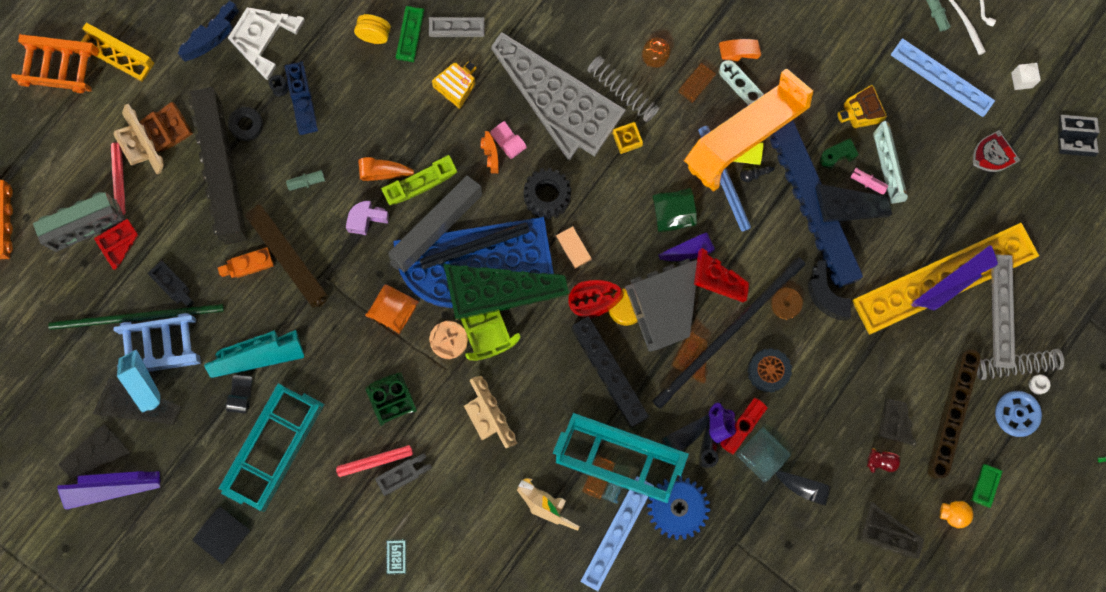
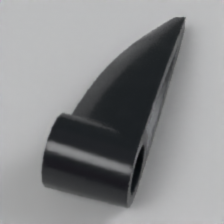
M709 414L662 438L661 441L665 446L679 451L684 450L703 433L710 421Z
M710 421L705 429L699 454V463L704 468L714 467L719 460L717 454L718 443L711 438L709 432ZM708 454H710V458H713L710 464L704 459Z
M776 471V476L791 491L811 502L826 506L831 486L783 471Z

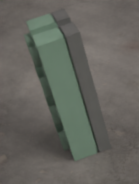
M99 192L88 200L77 201L74 206L61 208L53 215L40 217L39 221L34 222L33 225L40 244L57 252L123 222L125 217L116 199L111 198L106 192Z

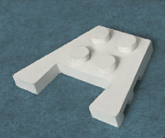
M247 7L228 39L266 80H269L277 66L273 62L261 57L280 26L297 35L305 20L299 16L292 17L282 13L280 15L270 11Z

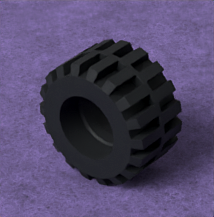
M542 168L539 173L535 171L532 173V177L529 176L527 178V183L525 182L524 202L527 205L528 211H532V215L536 216L537 214L539 218L547 217V220H549L552 216L554 218L559 217V214H563L565 209L568 208L571 199L570 182L566 180L564 174L560 175V171L555 170L553 172L552 168L544 171V168ZM543 186H552L558 191L559 195L552 202H543L536 196V192Z

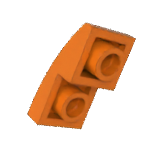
M737 39L719 43L721 57L724 60L739 61L741 57L758 59L761 56L758 40Z
M485 131V137H481V149H484L485 155H491L487 158V167H491V173L498 174L499 166L496 146L489 131Z

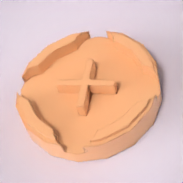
M448 320L437 324L433 328L429 341L436 355L444 359H453L463 354L467 348L468 337L462 325Z

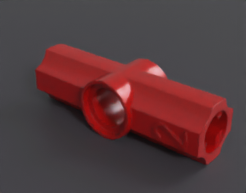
M753 398L735 422V435L722 441L719 445L734 455L768 407L760 400ZM741 421L748 424L747 431L740 429L739 423Z

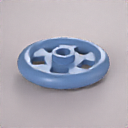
M1011 391L999 399L995 409L997 423L1003 431L1012 436L1024 437L1037 430L1041 423L1042 411L1038 401L1032 395L1023 391ZM1019 398L1021 404L1013 405L1012 399ZM1028 404H1030L1033 409V412L1030 414L1028 412V409L1025 407ZM1004 407L1010 408L1009 416L1003 415ZM1017 410L1022 412L1021 417L1017 415ZM1027 419L1032 422L1028 427L1023 424ZM1011 420L1018 423L1016 429L1008 425Z

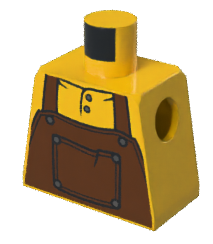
M873 85L848 98L844 103L845 110L838 112L839 121L843 123L850 120L853 128L880 124L887 117Z

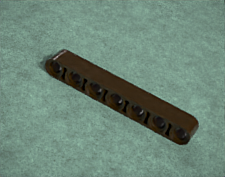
M975 350L963 352L959 355L927 467L928 475L933 479L944 478L949 475L980 364V355ZM966 355L972 358V364L966 361ZM961 373L967 376V382L962 381ZM956 391L962 394V400L956 398ZM951 410H955L957 412L956 419L952 418L950 414ZM946 428L951 429L952 437L946 435ZM941 446L947 449L946 456L941 454ZM936 465L942 468L941 475L936 473Z

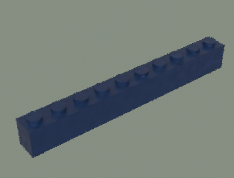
M792 120L770 135V143L773 149L777 150L778 161L785 168V177L793 186L792 192L795 199H798L801 204V213L803 216H806L809 222L807 224L808 229L811 233H814L816 247L819 251H822L823 261H826V267H829L831 272V280L840 289L861 280L863 275L839 221L823 222L815 186L821 184V181Z

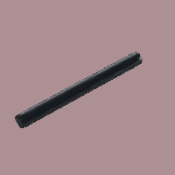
M524 222L421 258V266L423 269H427L529 233V226Z

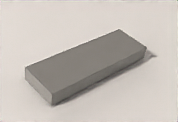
M429 17V37H484V17Z

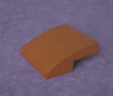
M173 102L158 112L153 111L139 121L145 127L149 140L153 141L157 153L173 147L193 134L178 107Z

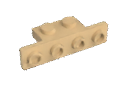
M125 104L122 114L129 126L115 130L113 135L130 165L149 160L158 175L163 169L164 161L155 151L153 141L147 137L145 127L139 123L136 111L131 109L129 104Z
M482 376L470 379L478 397L464 407L482 440L487 439L497 432L505 448L516 445L515 434L510 430L506 417L497 406V401L489 391L487 382Z

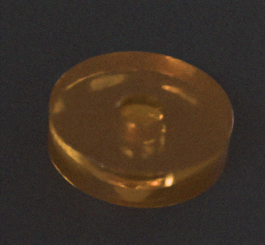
M791 288L780 289L771 299L772 311L782 319L794 318L802 309L803 303L800 294ZM788 301L790 306H785L783 302Z

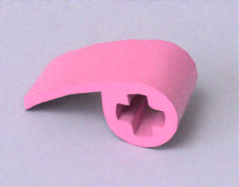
M505 121L490 131L492 137L510 159H513L527 148L524 141L518 135H514Z

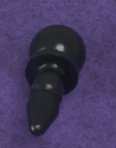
M767 166L758 169L752 167L751 169L747 167L741 170L740 178L748 183L753 179L757 180L761 175L771 173L775 168Z

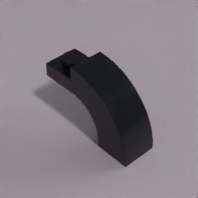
M818 261L812 267V278L815 279H811L808 282L811 299L818 309L827 316L842 321L849 320L851 318L850 298H841L832 293L827 284L826 261Z

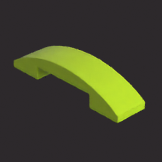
M448 155L432 163L433 166L400 182L397 180L381 188L388 204L391 206L411 199L434 188L456 174L457 170L450 156Z

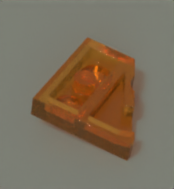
M690 332V337L684 340L671 366L683 372L707 348V341ZM706 363L691 377L701 384H704L706 381V377H704Z

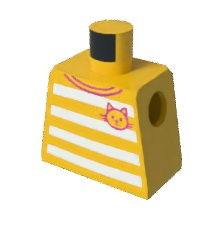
M469 61L463 68L457 63H453L432 80L433 88L460 109L475 86V78L472 74L477 68Z

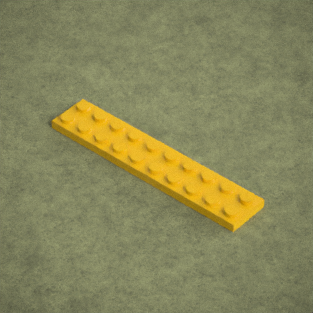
M1022 223L852 300L868 334L871 335L927 309L919 306L912 307L911 304L989 245L993 247L995 254L1012 255L1013 269L1039 257ZM991 269L981 273V278L960 293L992 279Z

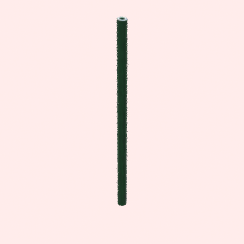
M224 304L49 322L48 327L49 330L178 317L179 314L183 313L197 315L224 312Z

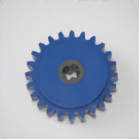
M679 476L678 481H675L668 503L651 497L648 498L652 501V504L647 505L648 508H651L647 515L653 516L650 523L656 522L657 525L654 529L661 528L660 534L668 533L667 538H671L674 535L675 540H678L679 535H681L684 540L687 537L686 534L693 537L694 530L699 533L700 529L698 527H705V523L702 522L703 519H709L705 515V512H710V509L705 506L710 502L704 501V497L707 494H701L702 487L698 489L695 487L696 481L690 484V478H687L684 482L682 481V476ZM665 479L663 480L664 486L657 484L658 489L667 491L670 482ZM680 503V507L683 506V510L676 513L677 510L674 511V506Z

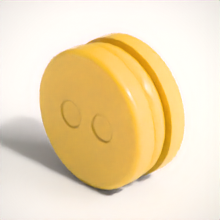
M369 14L360 15L357 18L354 33L358 38L373 44L387 42L391 26L386 20Z
M625 288L622 289L624 292L623 299L609 310V314L616 323L629 326L638 321Z

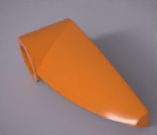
M371 157L361 158L358 161L360 180L362 181L384 180L414 175L412 169L396 162L375 160Z

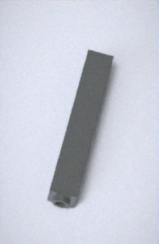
M466 176L388 253L390 264L395 269H401L405 273L482 196L481 186L469 176Z

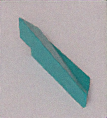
M274 330L220 349L215 354L216 359L205 363L204 367L209 376L213 378L304 358V352L296 330L280 337L277 336Z

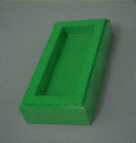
M982 464L970 501L991 508L1003 471Z

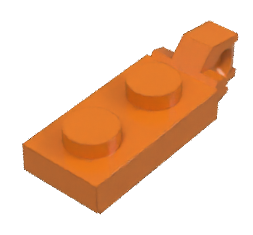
M266 247L232 258L227 261V265L218 267V271L222 277L231 275L232 278H240L271 268L274 264L269 248Z

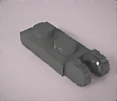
M425 453L412 460L409 459L375 478L384 496L419 478V475L432 469L431 464L425 465L417 471L413 466L426 458Z

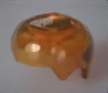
M658 37L649 39L642 50L643 61L650 67L658 68L664 66L670 57L669 43Z

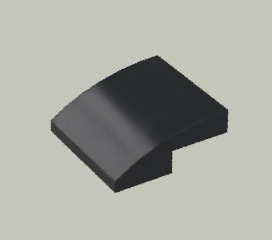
M1060 115L1058 124L1059 154L1096 157L1099 153L1097 136L1100 133L1098 118Z
M219 507L201 527L192 541L224 565L242 541L250 534V530L223 508Z

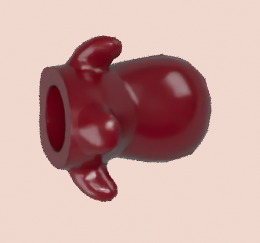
M874 448L871 449L867 460V467L872 473H875L876 468L887 472L898 470L900 458L897 454L886 451L880 453Z

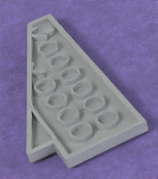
M501 32L491 46L492 51L567 160H571L579 147L595 157L626 110Z

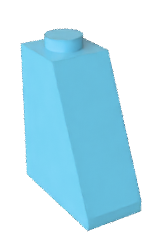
M134 350L119 358L117 377L141 412L155 409L160 404V393L138 351Z

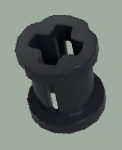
M274 75L269 79V86L275 96L281 97L288 93V85L284 77Z

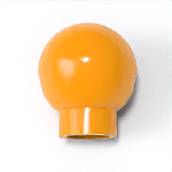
M954 501L950 504L942 503L939 518L947 520L953 527L965 528L973 520V510L969 504L963 501Z

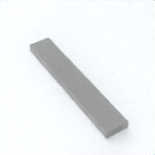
M995 254L998 265L991 269L994 367L1014 368L1015 336L1012 255Z

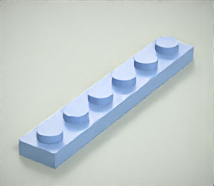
M903 38L891 53V56L982 117L986 115L995 100Z
M636 476L635 480L639 481L640 477ZM647 481L644 482V484L654 487V485H652L651 483ZM632 490L628 491L580 582L599 591L648 496Z

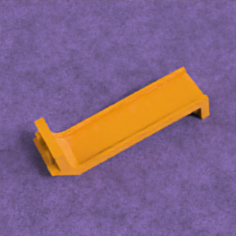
M785 69L781 72L778 86L698 140L684 160L688 164L689 171L714 192L719 188L723 170L730 163L810 108L813 90L792 72Z

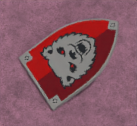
M1000 130L982 139L977 144L973 154V165L991 172L1005 170L1020 161Z

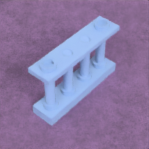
M188 313L179 314L176 318L137 324L124 322L120 323V326L114 327L115 332L123 334L125 355L132 352L131 332L142 331L145 355L143 362L148 372L201 364L200 356L191 350L189 324L196 323V318ZM181 325L184 352L180 356L172 354L170 326ZM151 329H162L164 355L161 359L153 357Z

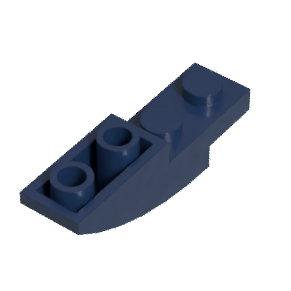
M229 0L227 4L220 8L219 14L210 20L207 28L200 25L192 31L187 42L183 43L179 48L178 55L184 62L204 55L228 37L233 31L230 22L239 13L236 4Z
M303 61L285 65L299 135L317 132L316 115Z

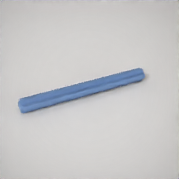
M708 126L699 128L701 138L710 132ZM725 168L721 174L720 183L740 230L746 231L751 226Z

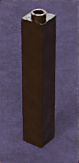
M258 204L244 214L312 308L325 304L328 295L261 204Z

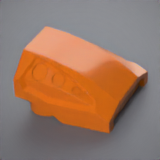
M385 284L365 316L384 324L386 327H390L393 331L400 334L419 302Z

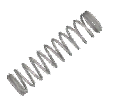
M601 56L595 58L593 62L589 65L588 72L591 73L594 71V77L600 76L599 82L605 81V87L611 85L610 91L613 92L616 90V96L622 95L621 101L627 100V106H631L633 104L632 111L638 110V116L644 114L643 120L645 122L651 120L659 110V106L656 105L649 111V109L654 105L653 102L649 106V108H647L643 113L639 114L641 108L648 101L649 98H646V100L639 107L634 109L635 104L643 95V93H641L638 96V98L631 104H628L630 98L638 90V88H636L631 95H629L627 98L623 100L624 94L631 87L632 83H630L622 93L617 95L618 90L624 84L627 78H625L617 88L611 90L613 84L621 76V74H619L613 82L606 85L609 77L615 72L616 69H613L605 79L600 80L603 73L609 68L610 64H608L600 74L595 76L597 69L605 61V59H603V57Z
M1053 349L1051 352L1045 350L1043 353L1038 351L1036 354L1030 352L1028 355L1023 353L1021 356L1017 354L1015 356L1019 357V370L1021 374L1025 373V366L1021 358L1023 355L1027 357L1026 366L1031 374L1032 363L1029 358L1030 354L1034 355V368L1039 373L1038 353L1042 355L1041 364L1046 372L1048 365L1044 353H1049V366L1054 371L1055 367L1058 370H1062L1064 367L1062 351L1060 349ZM1056 353L1058 354V356H1059V358H1060V362H1061V363H1060V367L1058 366V363H1057ZM987 358L984 360L980 359L982 376L980 367H978V378L986 380L987 371L984 361L987 360L989 362V374L993 379L995 376L991 363L993 358L991 360ZM1043 358L1045 360L1046 370L1043 365ZM1028 360H1029V363H1030L1031 371L1029 370V367H1028ZM1015 363V372H1014V368H1012V372H1013V374H1014L1015 376L1017 375V366H1016V363ZM996 367L997 374H998V376L1001 378V376H1002V369H1001V367H999V368H1000V375H999L998 367ZM1004 368V372H1005L1006 376L1008 377V376L1010 375V370H1009V368H1007V369H1008V374H1007L1006 368Z

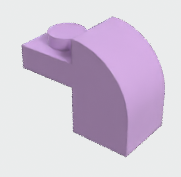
M370 201L360 202L350 210L346 229L349 233L367 235L369 221L388 224L389 214L383 208L375 207L372 209Z

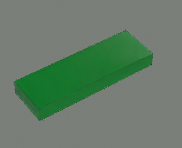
M406 6L396 53L397 60L415 61L424 9Z

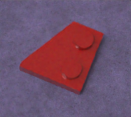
M126 219L95 237L94 240L112 269L116 270L139 235L129 219Z

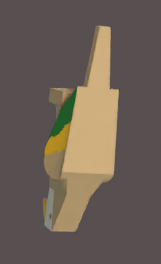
M525 478L520 482L517 491L529 506L532 514L557 525L562 524L577 531L579 530L580 526L560 516L566 500L563 498L554 499L547 492L536 489L531 483L532 479Z

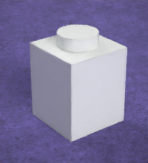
M1037 63L1018 65L1011 73L1015 90L1033 88L1041 80Z

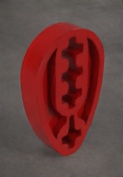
M584 281L573 287L569 294L568 303L572 312L584 319L588 316L589 318H594L615 307L623 299L624 292L618 285L608 281ZM613 290H616L618 292L615 294V297H612L610 295L613 293ZM595 294L600 296L596 302L593 299L588 300V304L583 302L586 300V296L589 298H595ZM578 298L582 300V302H579V306L575 304V302L578 301Z

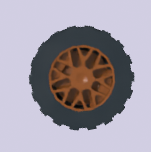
M763 349L755 354L748 364L747 373L749 374V380L752 382L751 384L763 392L771 393L780 390L789 382L790 376H792V365L789 358L777 349Z

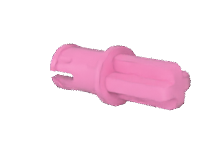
M855 168L850 177L865 185V188L869 187L880 194H884L888 188L887 184L858 168Z

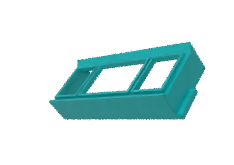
M278 383L218 488L222 490L221 494L240 504L245 502L259 511L265 512L325 404L306 394L301 396ZM284 392L311 406L300 427L273 414ZM269 419L296 432L273 476L245 462ZM242 468L269 482L258 503L230 489Z
M573 413L566 432H561L553 454L556 455L557 464L668 503L678 475H682L689 455L688 453ZM574 429L596 437L586 462L564 455ZM602 439L648 455L639 481L592 465ZM653 458L676 465L667 491L644 484Z

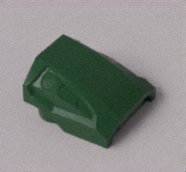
M691 188L652 196L658 232L679 230L697 225L696 208Z
M402 373L391 374L365 387L380 426L397 417L417 411Z

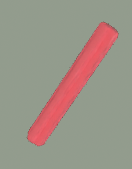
M112 143L113 194L123 215H125L122 149L118 143Z
M408 445L337 466L336 471L338 476L342 477L413 455L411 446Z

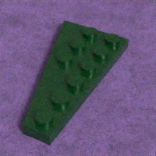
M444 264L456 320L569 295L565 275L537 274L525 271L516 272L504 269Z

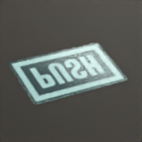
M386 540V574H406V540Z

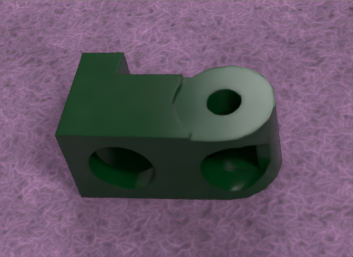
M848 139L826 149L820 157V164L824 168H832L837 162L847 158L848 162L855 160L859 154L851 139Z

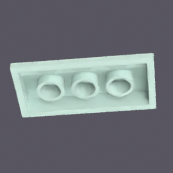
M884 121L873 135L885 184L888 185L887 192L890 204L905 202L908 196L890 124Z

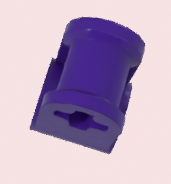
M715 403L709 411V432L711 438L715 442L720 443L735 435V413L732 410H726L722 404Z

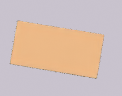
M573 226L556 235L574 269L591 260L589 253Z

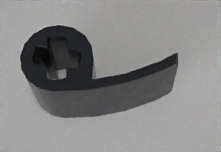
M232 376L231 395H228L226 403L227 412L248 413L252 390L251 376Z

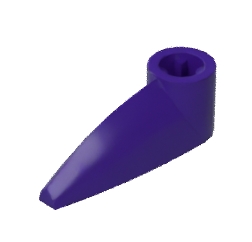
M704 233L658 256L660 260L684 261L686 259L698 258V251L701 248L705 249L708 252L707 254L715 251V248L708 233Z

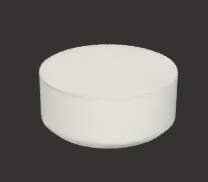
M1039 374L1030 379L1029 388L1035 394H1043L1050 389V381L1045 375Z

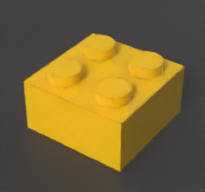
M635 122L613 129L612 134L620 154L642 147L643 141Z

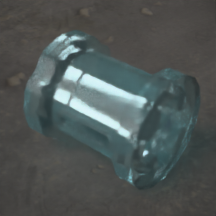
M608 482L605 494H602L601 498L618 504L619 501L617 499L624 487Z

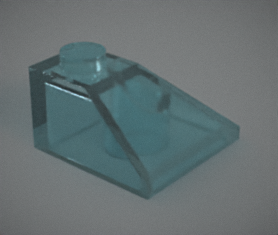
M764 427L736 454L763 482L768 481L791 456Z

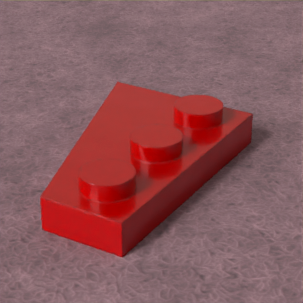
M701 248L698 251L694 285L740 302L747 301L749 283L733 270L726 269L721 265V261L717 258L713 259L707 254L708 252L705 249Z

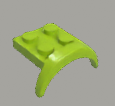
M499 311L461 319L474 353L465 354L469 360L478 361L493 357L512 348L520 340L519 333L515 334L512 338L509 337Z

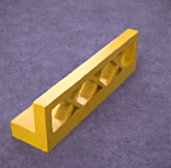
M88 23L84 25L82 29L86 35L81 42L88 43L90 38L95 39L98 45L96 47L99 48V53L96 57L142 82L154 65L149 56ZM110 47L113 55L105 57L102 49ZM119 57H128V64H119ZM143 65L145 68L138 75L134 72L133 66Z

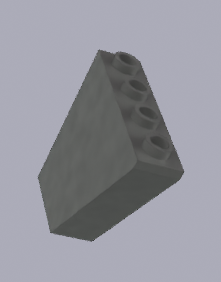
M690 259L678 262L680 266L674 268V265L663 268L664 272L658 274V271L646 274L648 278L642 280V277L630 280V285L625 286L649 352L690 337L696 289L694 280L697 260L690 262Z

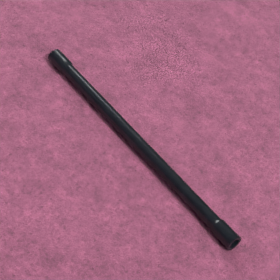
M797 257L667 388L663 389L652 400L654 405L661 409L777 291L806 265L800 257Z

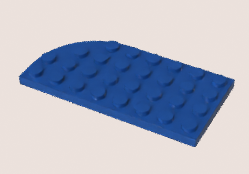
M544 217L444 233L405 273L399 269L400 274L407 286L419 298L433 305L453 308L444 264L504 269L516 272L525 271L537 274H554ZM524 222L529 226V233L427 269H423L421 266V258ZM401 240L393 241V242H394V247H395Z

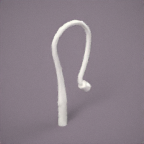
M949 0L962 18L978 54L985 53L986 51L980 42L981 40L964 12L954 0ZM980 0L981 17L987 25L993 27L996 20L985 17L984 0Z

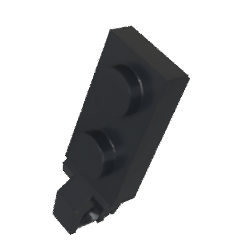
M162 260L147 273L173 301L177 303L182 301L188 308L195 303L188 296L191 292L188 287Z

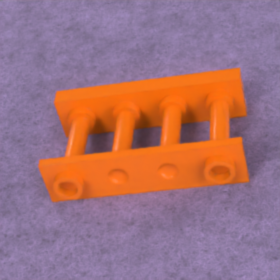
M19 34L18 42L25 46L26 53L22 74H12L11 78L18 82V85L29 87L32 84L72 89L76 93L92 91V88L84 83L88 57H91V55L98 56L99 48L93 43ZM36 49H43L44 51L40 77L29 76L33 54ZM54 51L62 53L58 80L48 78L51 56ZM73 53L80 55L76 82L66 81L69 59Z

